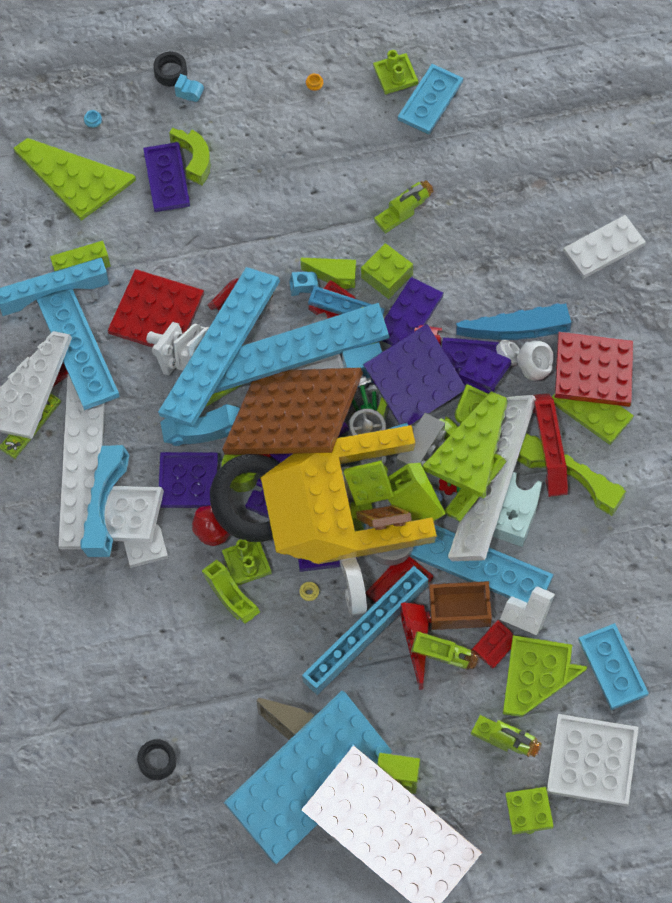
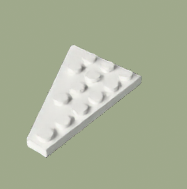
M53 331L37 347L38 350L30 358L27 357L0 387V432L29 439L33 438L72 339L70 334Z

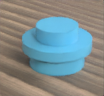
M95 110L88 111L84 116V123L88 127H97L102 122L100 113Z

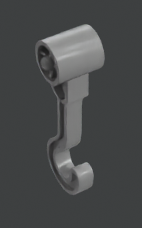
M359 410L351 417L347 437L386 430V422L383 416L375 410ZM382 456L358 461V466L381 460L383 465H385L386 457ZM387 499L372 502L374 508L390 506V502ZM366 525L365 530L372 529L373 527ZM414 547L368 556L373 561L382 565H396L404 562L411 555Z

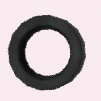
M164 52L153 63L155 78L164 86H175L180 74L187 76L186 60L177 52ZM167 63H176L181 66V70L174 75H165L160 72V68Z
M153 739L141 746L137 754V762L141 773L151 780H162L173 773L176 767V755L173 747L168 742L161 739ZM154 749L164 750L169 757L167 766L159 771L150 770L145 764L147 753Z

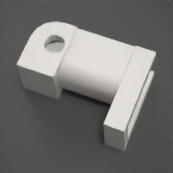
M193 324L173 342L177 369L184 370L209 327L205 328L199 324Z

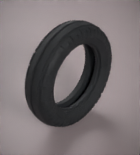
M245 454L229 460L216 473L210 488L211 509L217 522L230 535L248 542H263L273 539L270 521L250 523L243 520L233 511L228 493L231 482L237 476L244 473L265 475L280 464L278 461L260 454Z

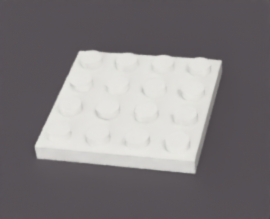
M558 714L547 794L628 807L639 727Z

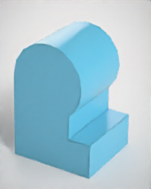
M180 74L174 86L176 97L194 102L199 101L204 91V86L200 82L191 81L182 74Z
M292 272L289 280L291 296H297L303 292L312 293L314 286L319 287L317 274L314 272Z

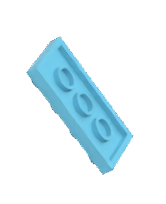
M431 64L398 115V121L426 134H430L463 83V78Z
M615 623L578 638L611 710L648 696L649 693Z

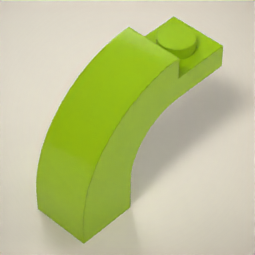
M172 127L169 132L170 143L179 142L181 148L193 155L192 160L185 169L187 179L203 186L211 169L210 153L206 141L194 130L187 134L183 130H177Z
M215 560L202 570L213 592L237 620L240 619L246 624L260 613L259 608L241 592L228 569L221 562Z

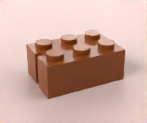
M489 581L429 584L431 630L491 627L492 615Z

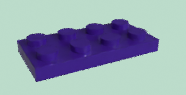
M179 142L144 147L154 212L190 207Z
M411 277L384 318L390 338L381 341L392 346L413 333L415 327L419 328V325H425L443 298L444 293Z

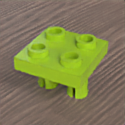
M390 50L387 53V59L373 63V68L385 95L418 85L417 76L407 53L398 55L396 50Z
M382 460L344 470V475L356 506L393 498L394 493L387 476L388 468L383 465Z
M239 539L236 545L222 550L229 573L237 586L272 574L260 542H248Z
M546 787L505 793L512 835L521 833L532 834L535 831L553 829Z

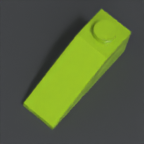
M301 257L302 271L314 272L317 274V278L327 283L332 280L343 289L355 288L356 260Z

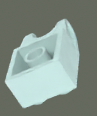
M513 472L492 537L523 547L536 514L542 481L538 480L530 490H521L515 482L517 473Z

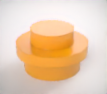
M316 73L310 74L306 79L307 88L312 91L321 89L323 87V78Z

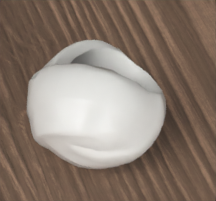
M531 341L523 344L517 356V363L524 376L531 381L543 380L550 374L553 364V351L547 343Z

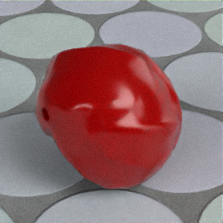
M211 505L203 506L196 510L192 521V531L197 538L209 546H218L224 543L230 534L217 522Z

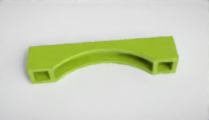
M526 433L517 461L528 468H546L541 440L536 436H530ZM565 454L567 474L579 481L587 489L597 508L613 516L625 498L626 491L617 483L613 484L602 474L594 473L588 466L580 465L571 456Z

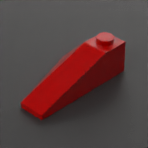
M404 602L401 603L400 618L419 690H423L426 656L411 652L416 632L428 634V623H431L429 611L425 612L424 605Z

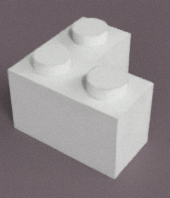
M536 587L532 591L528 603L511 596L506 602L500 620L537 635L542 629L555 594Z

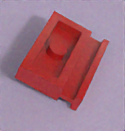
M497 620L471 650L493 669L511 649L513 634Z

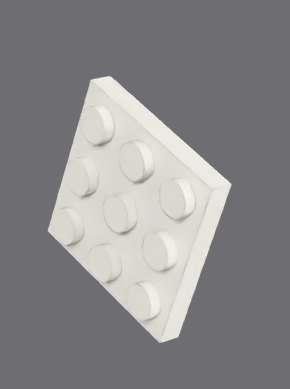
M113 486L105 505V523L113 541L152 542L164 492L162 487Z

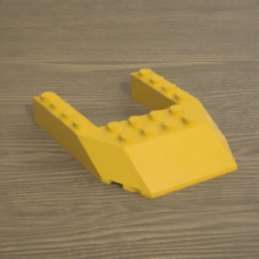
M412 426L337 438L332 453H293L263 475L261 482L276 553L287 554L294 558H302L316 564L435 543L437 535L433 517L405 522L406 525L394 526L393 524L386 526L387 528L382 530L372 528L355 532L340 465L414 451L416 443Z

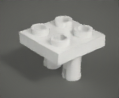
M172 322L163 335L152 331L147 335L148 343L155 344L152 348L153 356L157 357L163 374L169 376L176 368L173 342L183 335L179 323Z

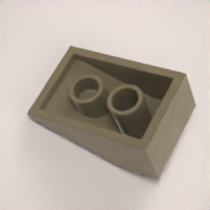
M263 698L256 700L258 714L288 740L314 717L311 712L306 713L300 708Z

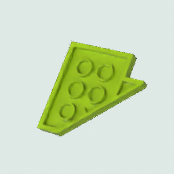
M513 635L502 714L523 717L586 672L587 666L570 664L572 645Z

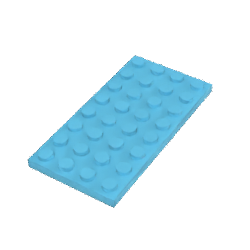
M344 691L336 695L224 802L275 864L317 825L313 819L302 811V808L353 746H356L376 764H378L379 753L391 754L393 752Z

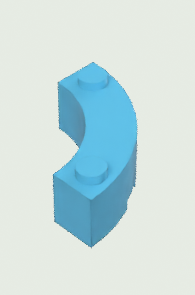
M225 404L218 409L207 412L206 416L199 417L193 427L166 418L160 422L163 440L165 443H170L173 446H180L182 444L204 443L227 437L240 408Z

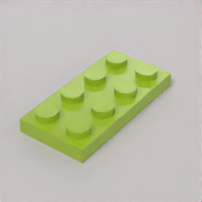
M555 393L552 396L557 408L609 445L614 442L634 417L633 414L618 405L554 398Z

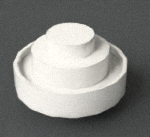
M502 340L496 346L497 354L511 359L512 366L517 365L519 347L513 342Z

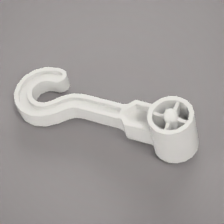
M344 466L341 467L348 502L351 503L354 499L344 475V470L350 467ZM356 557L339 560L348 587L344 589L350 617L363 616L367 612V602L359 564Z

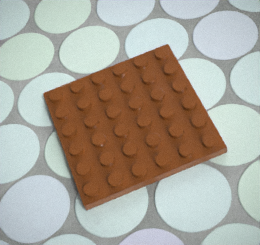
M296 369L252 381L222 448L224 455L332 453L363 375L362 369Z

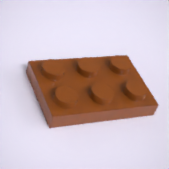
M395 505L356 512L359 521L375 528V530L386 529V525L392 524L394 526L406 525L405 522L412 521L411 513Z

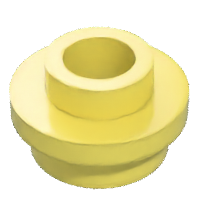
M306 582L300 587V596L305 601H313L319 595V588L313 582ZM312 590L313 593L308 595L306 594V591Z

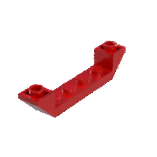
M549 393L533 395L536 398L534 400L533 413H536L547 471L545 481L548 497L568 495L567 466L554 400Z

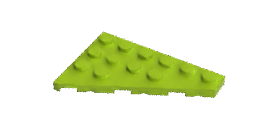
M26 138L13 148L14 152L81 221L136 181V177L133 174Z
M490 392L423 464L424 471L484 499L486 497L487 485L490 481L489 476L492 473L497 442L501 434V424L505 416L504 411L508 404L507 398Z

